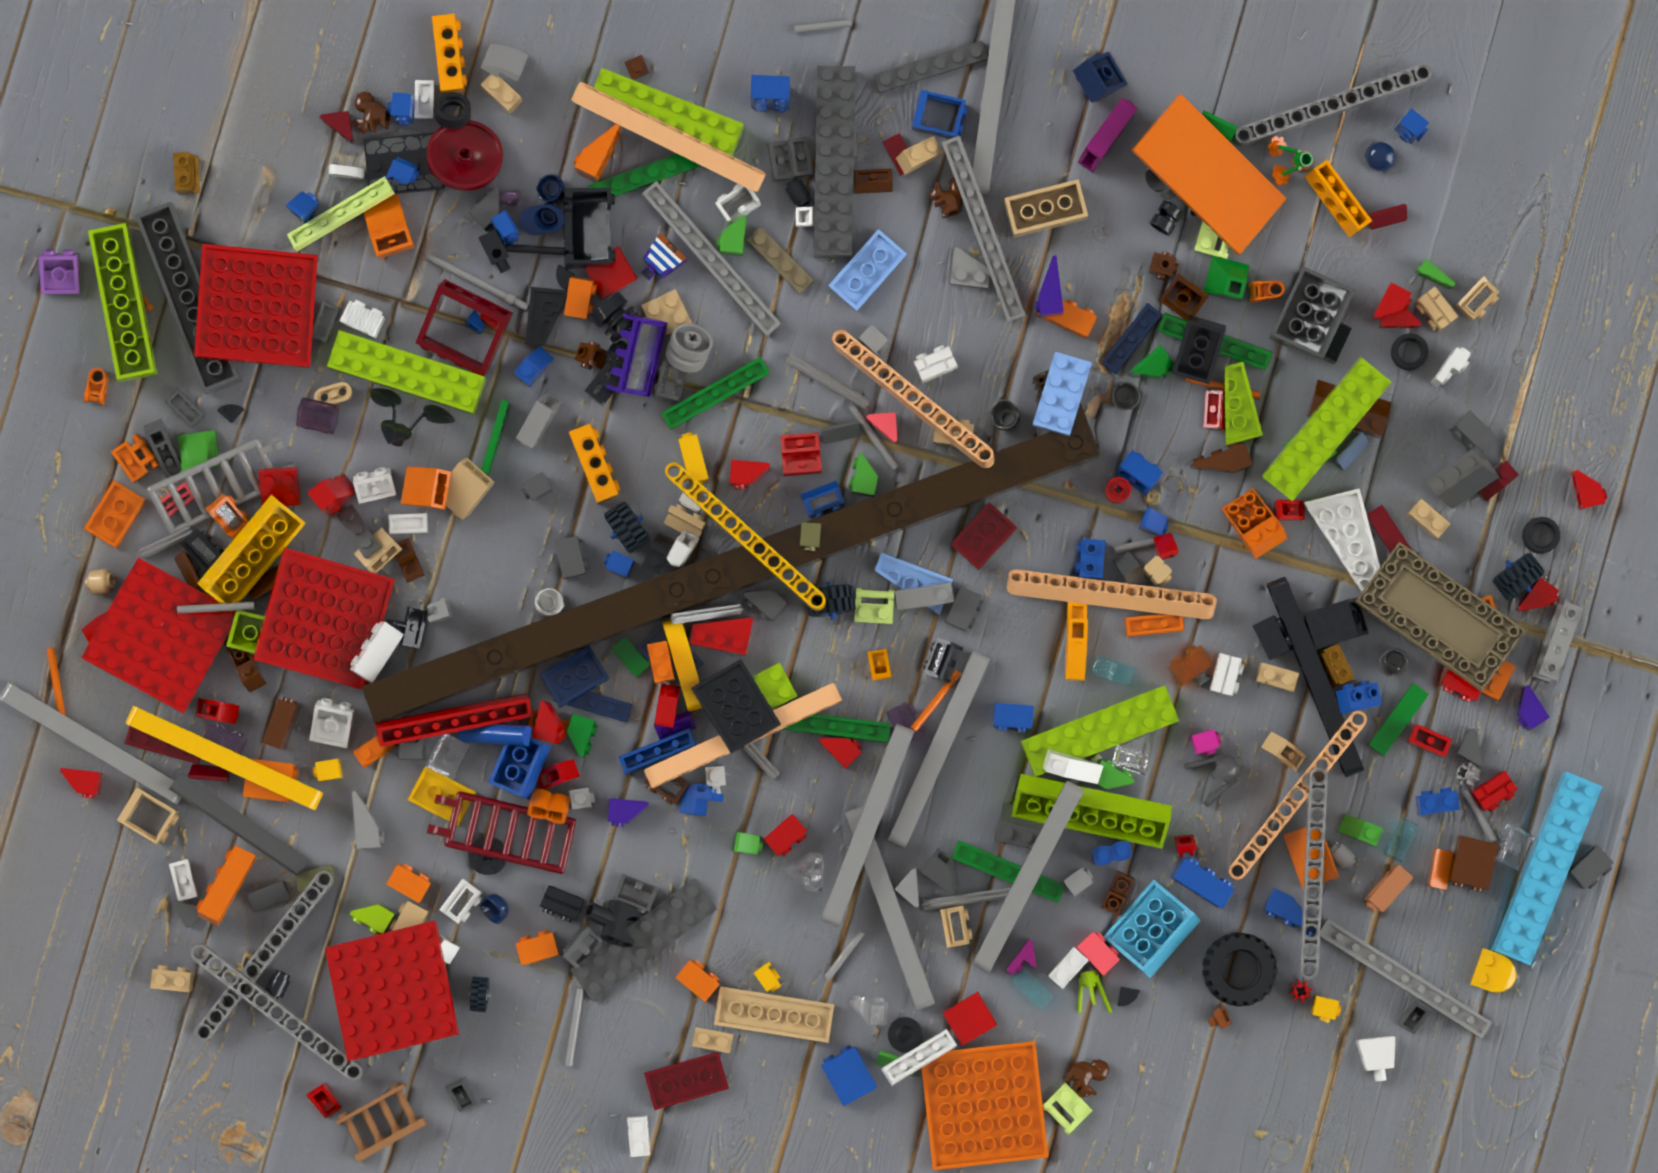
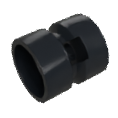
M1163 200L1158 208L1159 213L1154 214L1149 224L1159 232L1170 236L1176 227L1174 223L1179 222L1184 212L1173 203Z

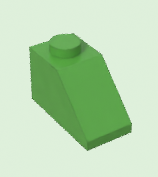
M746 215L738 218L721 232V237H717L716 248L720 249V254L743 256Z
M1344 814L1337 832L1368 845L1376 846L1383 828Z
M737 832L734 851L758 855V851L762 852L764 840H760L761 836Z

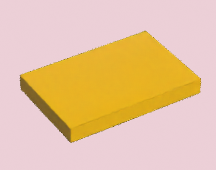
M425 766L408 801L450 822L453 807L434 804L436 794L455 799L459 791L475 795L477 792ZM462 801L457 826H460L472 803L471 801Z

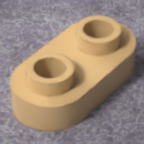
M339 382L319 388L314 394V400L321 407H329L348 401L352 397L353 391L349 384ZM342 389L346 390V394L344 396L340 395V391ZM324 394L328 395V399L326 401H322L321 397Z

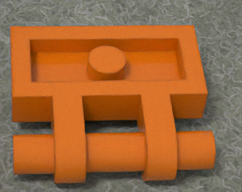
M139 434L132 437L135 442L133 446H130L128 441H125L111 451L132 483L137 482L149 473L145 467L149 463L154 469L160 466L155 454L147 447L146 440L142 439ZM141 450L145 458L140 460L135 452Z

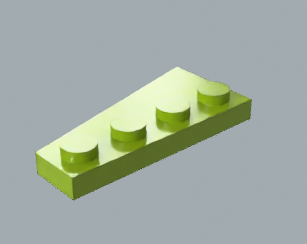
M1243 361L1224 366L1226 445L1263 436Z

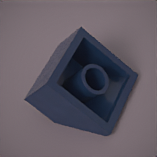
M1109 52L1089 58L1072 70L1091 103L1107 97L1128 84Z

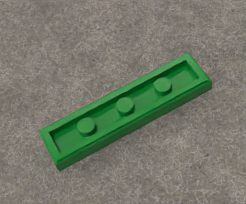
M505 400L501 401L481 468L487 476L490 475L510 408V403Z
M1412 683L1368 743V746L1384 756L1429 694Z

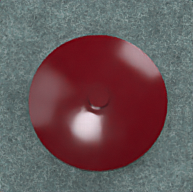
M469 120L462 128L447 129L441 126L433 133L427 145V164L432 175L446 187L459 191H473L487 186L497 177L502 167L503 148L499 138L490 128L482 123Z

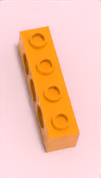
M455 13L432 16L440 91L442 94L465 92L464 86H468L467 76L463 75L462 68L465 67V59L460 54V49H463L462 37H458V30H461L460 19H456ZM451 31L453 36L450 39L443 38L445 32ZM448 50L455 51L453 57L447 58L445 56ZM450 69H457V74L455 76L451 77L447 75Z
M1325 160L1304 176L1349 238L1372 222L1328 160Z
M589 423L569 431L597 503L600 504L618 497V491L621 489L617 479L614 481L612 479L611 473H614L610 462L606 463L604 456L607 454L603 444H598L596 438L600 436L596 427L592 428ZM586 441L594 443V447L591 450L584 449L583 446ZM595 458L601 460V465L598 468L591 467V461ZM601 476L608 478V483L604 486L598 484V479Z

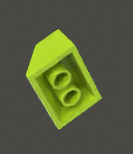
M236 610L227 647L254 654L264 616Z

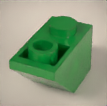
M573 714L567 733L578 755L584 758L585 754L589 755L592 744L589 741L591 736L595 737L598 726L595 725V720Z

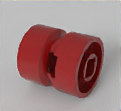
M1121 477L1111 479L1105 487V497L1112 504L1123 503L1131 493L1129 482Z

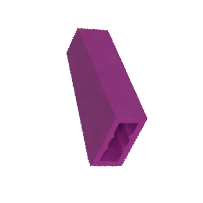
M1121 98L1088 143L1077 163L1094 173L1138 108L1131 101Z

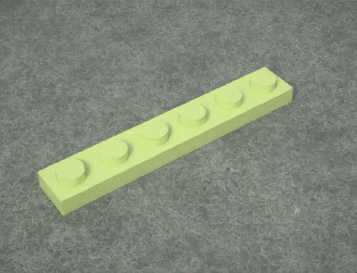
M384 176L288 233L287 235L296 251L301 250L394 195L395 193L388 179H385L386 177Z

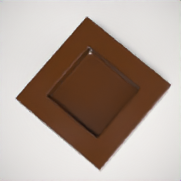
M642 55L624 62L632 80L649 74Z

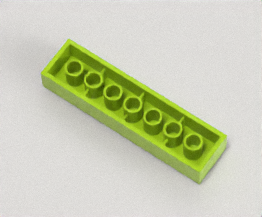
M601 68L594 88L731 156L734 154L744 129V124L604 68Z
M123 223L88 230L116 379L119 382H126L158 375L130 227Z
M340 330L338 331L327 364L330 370L474 416L487 380L484 376Z
M1360 356L1265 470L1262 477L1293 501L1392 382Z
M1164 685L1020 742L1032 773L1037 777L1047 773L1043 769V764L1048 749L1083 759L1176 723L1179 719Z
M1020 774L1011 817L1045 823L1065 783ZM1078 786L1084 789V792L1065 828L1163 849L1171 820V805Z

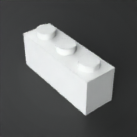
M382 621L376 623L371 631L373 633L369 640L366 639L361 646L362 651L360 655H356L350 664L352 665L350 669L352 672L370 683L374 682L404 635Z

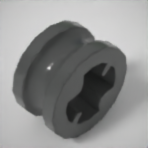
M1205 670L1193 678L1192 681H1195L1197 683L1196 686L1199 687L1208 681L1211 676H1208Z

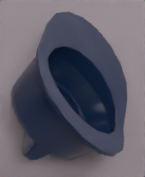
M546 203L531 206L521 213L520 225L525 232L532 235L554 233L562 229L564 215L562 210L554 204Z

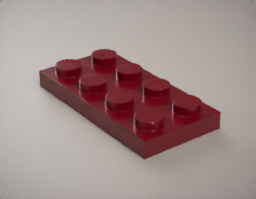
M719 1051L644 1073L654 1110L729 1089Z

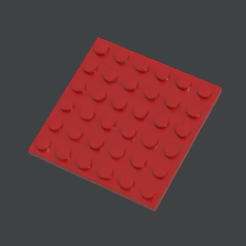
M202 244L194 357L310 368L318 255Z
M284 548L252 660L362 690L361 686L366 685V680L350 670L352 665L350 664L356 655H360L362 651L361 646L366 639L369 640L373 633L371 631L376 623L383 622L395 579Z
M138 557L81 659L184 714L228 636L236 611L178 614L177 606L221 603Z
M435 920L325 948L347 1062L460 1035L437 922Z

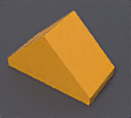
M887 649L869 651L868 658L872 681L890 679L891 671Z

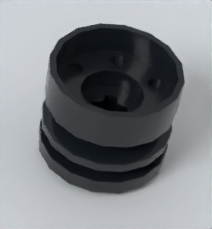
M620 292L607 299L590 318L599 329L608 325L604 334L606 336L612 334L610 340L613 343L623 338L620 335L621 330L631 331L634 321L623 317V314L632 315L635 308L632 306L624 310L628 300ZM639 312L633 314L636 316H642Z

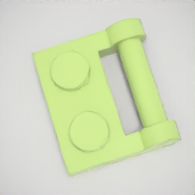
M1202 221L1194 248L1195 252L1228 259L1229 254L1227 252L1229 246L1222 241L1220 251L1214 250L1218 236Z
M856 587L854 622L893 624L894 590H862V588ZM861 597L888 599V604L861 603Z
M1066 1082L1043 1104V1110H1047L1065 1129L1064 1131L1067 1135L1093 1111ZM1055 1101L1074 1118L1071 1123L1052 1105Z

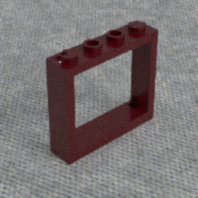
M444 279L436 290L415 343L424 350L436 353L440 358L454 362L458 367H465L471 370L472 373L485 376L490 370L513 312ZM442 295L500 322L483 363L426 336Z

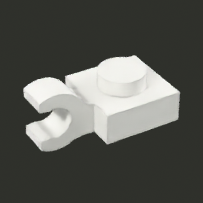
M725 766L705 767L706 785L716 789V793L721 794L720 786H726Z

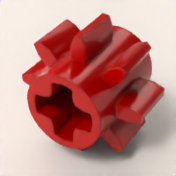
M1297 979V984H1289L1292 987V991H1289L1288 994L1294 995L1293 1001L1300 998L1301 1003H1304L1305 997L1311 998L1308 993L1313 988L1306 986L1308 981H1304L1301 984L1300 980ZM1303 986V991L1305 993L1303 995H1297L1298 991L1296 990V988H1301Z

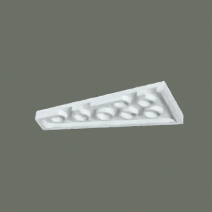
M1360 488L1304 502L1303 504L1362 593L1379 570L1380 564Z

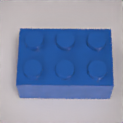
M751 75L750 98L752 109H755L756 112H766L767 109H772L777 113H785L786 110H790V76Z
M530 738L529 746L504 745L488 783L529 800L551 746Z
M1192 857L1182 858L1170 878L1217 908L1223 909L1235 890L1231 887L1233 883L1225 878L1218 879L1215 877L1216 873L1207 867L1202 869L1199 867L1200 863Z

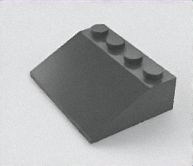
M1303 266L1270 335V339L1287 347L1324 359L1355 289Z

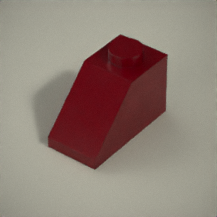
M1508 461L1503 462L1495 469L1499 478L1478 491L1485 501H1488L1519 476Z

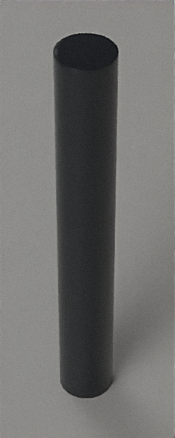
M507 244L506 249L507 252L564 255V247Z

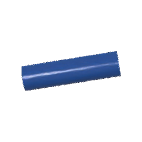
M493 724L458 731L459 739L464 743L529 746L532 727Z
M689 728L621 755L619 760L625 775H628L675 756L697 744Z

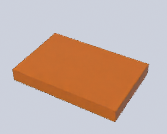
M113 480L83 529L117 549L147 500Z
M1306 827L1283 835L1302 889L1304 885ZM1314 829L1310 833L1312 839H1318L1321 835L1318 829ZM1326 839L1324 844L1323 883L1339 877ZM1312 849L1309 856L1313 859L1318 858L1320 851ZM1312 868L1308 872L1311 878H1315L1319 874L1317 868Z

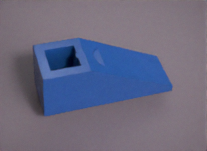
M1273 888L1263 907L1267 911L1266 915L1274 919L1278 916L1284 919V924L1292 928L1295 925L1302 927V909L1292 896ZM1313 926L1307 927L1306 935L1311 936L1312 933L1315 934L1316 928Z

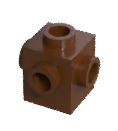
M1163 251L1160 254L1154 252L1148 273L1156 275L1155 278L1160 280L1171 279L1172 274L1176 275L1179 264L1175 263L1176 257H1173L1172 253Z
M592 341L589 344L581 342L574 360L580 362L581 367L591 370L592 367L602 369L607 358L606 350L600 348V344Z

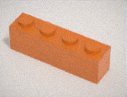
M236 845L233 850L229 849L224 858L226 860L223 867L219 866L215 873L217 878L214 883H209L205 891L207 893L205 899H200L196 907L198 917L216 926L220 925L256 861L254 854Z

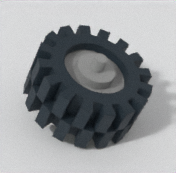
M473 976L471 990L468 992L470 996V1011L486 1012L488 997H491V993H488V977Z

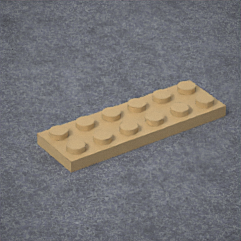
M720 986L714 1025L829 1043L834 1004Z

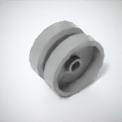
M689 323L681 324L674 329L671 335L670 342L666 348V358L674 368L680 371L698 372L706 364L713 346V340L704 328Z

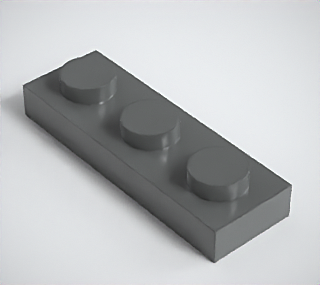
M352 504L337 514L340 522L365 559L381 548Z

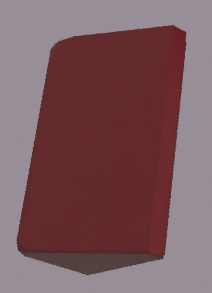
M1401 204L1370 213L1368 215L1372 220L1369 223L1370 229L1374 230L1406 221L1407 205Z
M193 764L188 778L228 782L230 771L219 766Z

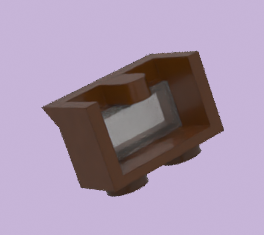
M681 776L655 788H651L648 779L644 782L647 784L646 788L655 794L659 792L663 795L662 799L670 804L673 802L677 804L686 788L690 785V782Z

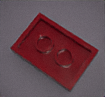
M989 502L950 545L979 570L1013 534L1017 527Z

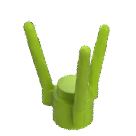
M1095 971L1080 973L1081 978L1078 979V1013L1082 1012L1083 985L1085 988H1089L1092 1004L1096 1005L1093 989L1096 984L1108 1012L1111 1013L1112 1009L1100 983L1099 975H1096Z

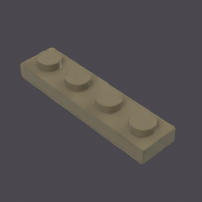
M761 227L746 239L799 294L813 282V279Z

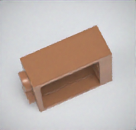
M1393 865L1363 899L1367 902L1365 906L1373 913L1384 912L1414 877L1400 865Z

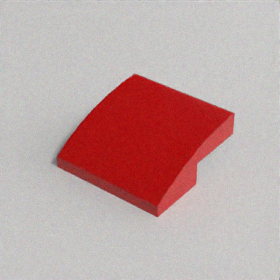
M619 246L612 249L616 252V261L612 262V265L584 268L590 279L594 280V285H597V291L602 299L608 298L638 279Z
M818 432L780 436L784 477L822 473Z
M978 991L942 1012L962 1046L998 1025Z

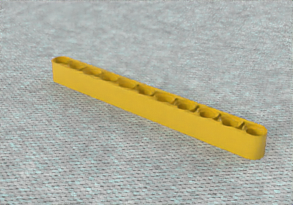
M672 462L666 466L665 474L667 478L811 609L819 611L825 607L826 599L822 592L680 464ZM672 468L679 469V474L675 477L669 475V471ZM686 481L694 483L693 487L689 490L683 487ZM705 493L708 495L707 501L699 502L697 500L698 496ZM715 506H720L722 512L719 515L712 514V509ZM729 519L736 520L737 523L734 528L726 526V522ZM743 532L751 534V538L748 541L740 539V535ZM757 545L765 547V551L762 554L755 553L754 549ZM771 558L779 559L778 566L771 567L769 560ZM785 571H792L794 573L793 578L790 580L784 579L783 574ZM804 583L808 586V590L805 593H800L797 590L798 585ZM816 596L823 599L819 606L812 604V599Z
M136 706L132 707L125 724L310 809L316 810L322 798L323 792Z

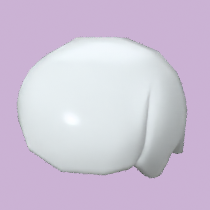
M551 588L541 590L535 598L537 611L545 617L561 613L565 607L563 595Z

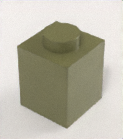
M802 522L800 547H804V551H815V548H820V523Z

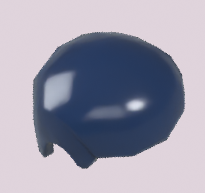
M1381 141L1372 143L1367 147L1365 153L1369 166L1377 171L1388 170L1393 166L1396 159L1393 148Z
M554 174L542 177L536 187L538 198L547 203H556L561 200L565 190L563 180Z
M489 894L483 899L484 902L481 904V909L490 921L499 924L508 916L509 907L507 901L502 896Z

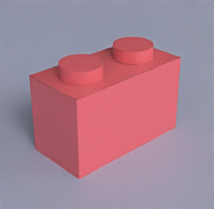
M1092 931L1076 948L1104 976L1120 960L1117 957L1119 952L1113 946L1109 948L1104 943L1106 939L1099 932L1095 934Z

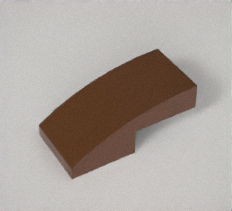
M406 538L398 542L397 544L402 550L395 557L407 583L424 576V571L410 539Z

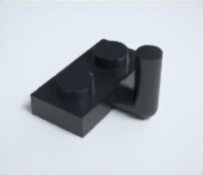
M407 607L404 622L386 620V623L393 628L403 629L402 633L404 635L399 645L420 649L428 611Z

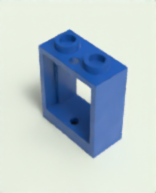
M921 89L912 130L949 139L957 137V135L961 136L964 126L960 124L961 118H966L968 106H965L966 100ZM927 100L959 107L953 132L921 125Z

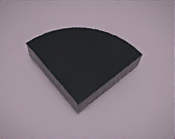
M558 265L556 270L557 281L564 290H567L570 277L575 276V273Z
M229 404L220 407L217 411L230 423H233L245 409L239 405Z
M1120 987L1117 1006L1131 1004L1138 997L1140 990Z

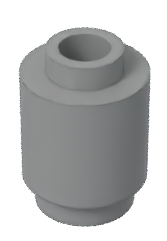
M1335 842L1329 849L1333 861L1342 870L1345 868L1350 869L1356 862L1354 860L1356 855L1342 843Z

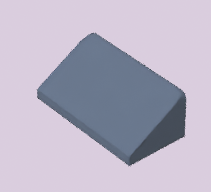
M1359 432L1334 460L1342 470H1346L1369 444L1364 433Z

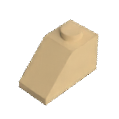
M1272 731L1261 746L1268 754L1295 772L1306 758V755L1288 740Z

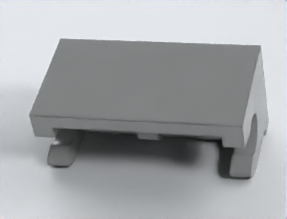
M444 597L440 598V601L427 606V609L434 613L427 617L431 624L453 618L448 601Z

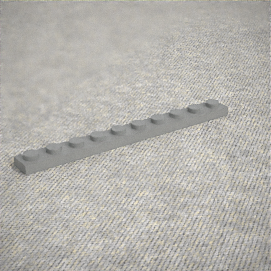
M959 135L943 141V148L1006 319L1009 322L1026 315L961 137Z
M657 181L642 193L646 200L766 337L781 325L779 320Z
M1327 918L1321 927V938L1482 1039L1492 1022L1330 919Z

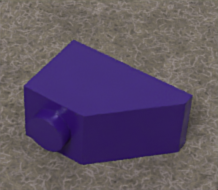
M1529 685L1522 688L1517 716L1519 717L1517 721L1527 731L1532 730L1550 718Z
M610 798L608 822H612V826L623 827V823H629L649 806V802Z

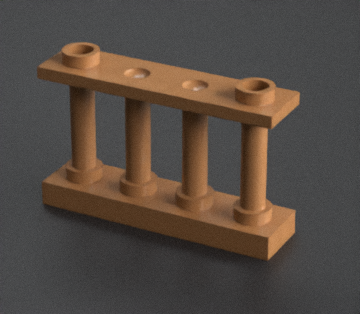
M398 1082L389 1087L391 1091L350 1113L347 1110L338 1115L339 1120L336 1121V1124L344 1122L358 1148V1154L354 1155L357 1163L428 1124L424 1117L419 1119L418 1116H415L401 1089L407 1087L406 1083L401 1085ZM394 1093L409 1119V1125L405 1128L398 1125L385 1101V1098ZM378 1103L392 1129V1135L387 1138L381 1135L367 1109ZM360 1112L375 1138V1144L371 1147L364 1144L351 1120V1117Z

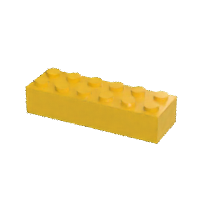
M271 495L197 584L221 604L240 603L306 523Z

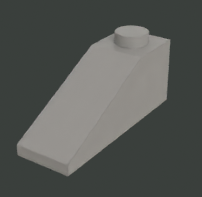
M951 581L894 591L898 610L954 602Z
M352 791L356 849L382 847V843L385 842L384 832L380 831L379 825L359 792Z

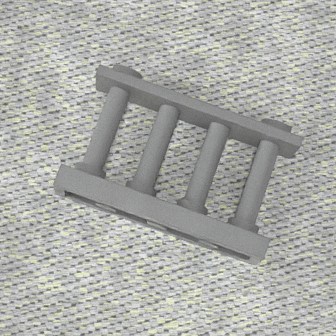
M1564 602L1563 606L1556 605L1531 677L1548 683L1551 682V679L1558 680L1583 608L1568 602Z

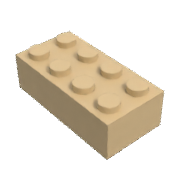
M1079 179L1004 198V205L1013 238L1087 220L1088 218Z

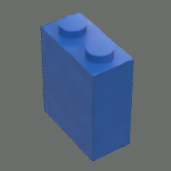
M850 1045L840 1050L841 1054L836 1057L832 1054L824 1058V1063L821 1064L843 1107L877 1088L856 1047L851 1048Z

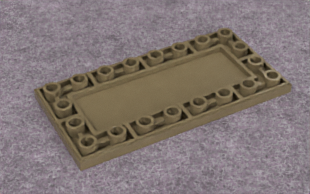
M1401 542L1396 545L1355 601L1356 605L1480 692L1484 690L1527 631Z

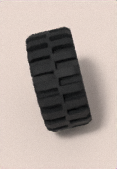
M1235 932L1221 936V938L1212 943V946L1205 953L1206 956L1202 962L1204 983L1210 990V993L1223 1003L1237 1007L1254 1005V1003L1262 1001L1266 995H1269L1272 991V986L1276 983L1275 978L1276 974H1278L1276 957H1274L1272 949L1268 947L1266 942L1255 935ZM1236 951L1249 953L1253 956L1258 966L1255 980L1243 988L1229 985L1222 975L1224 959Z

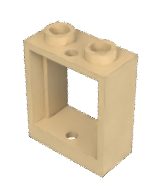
M137 787L117 821L153 843L160 844V842L164 843L169 835L167 831L170 826H174L178 821L179 816L177 814L179 811L142 788ZM143 797L170 812L169 817L157 836L129 821Z

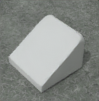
M796 207V227L807 228L814 226V207Z

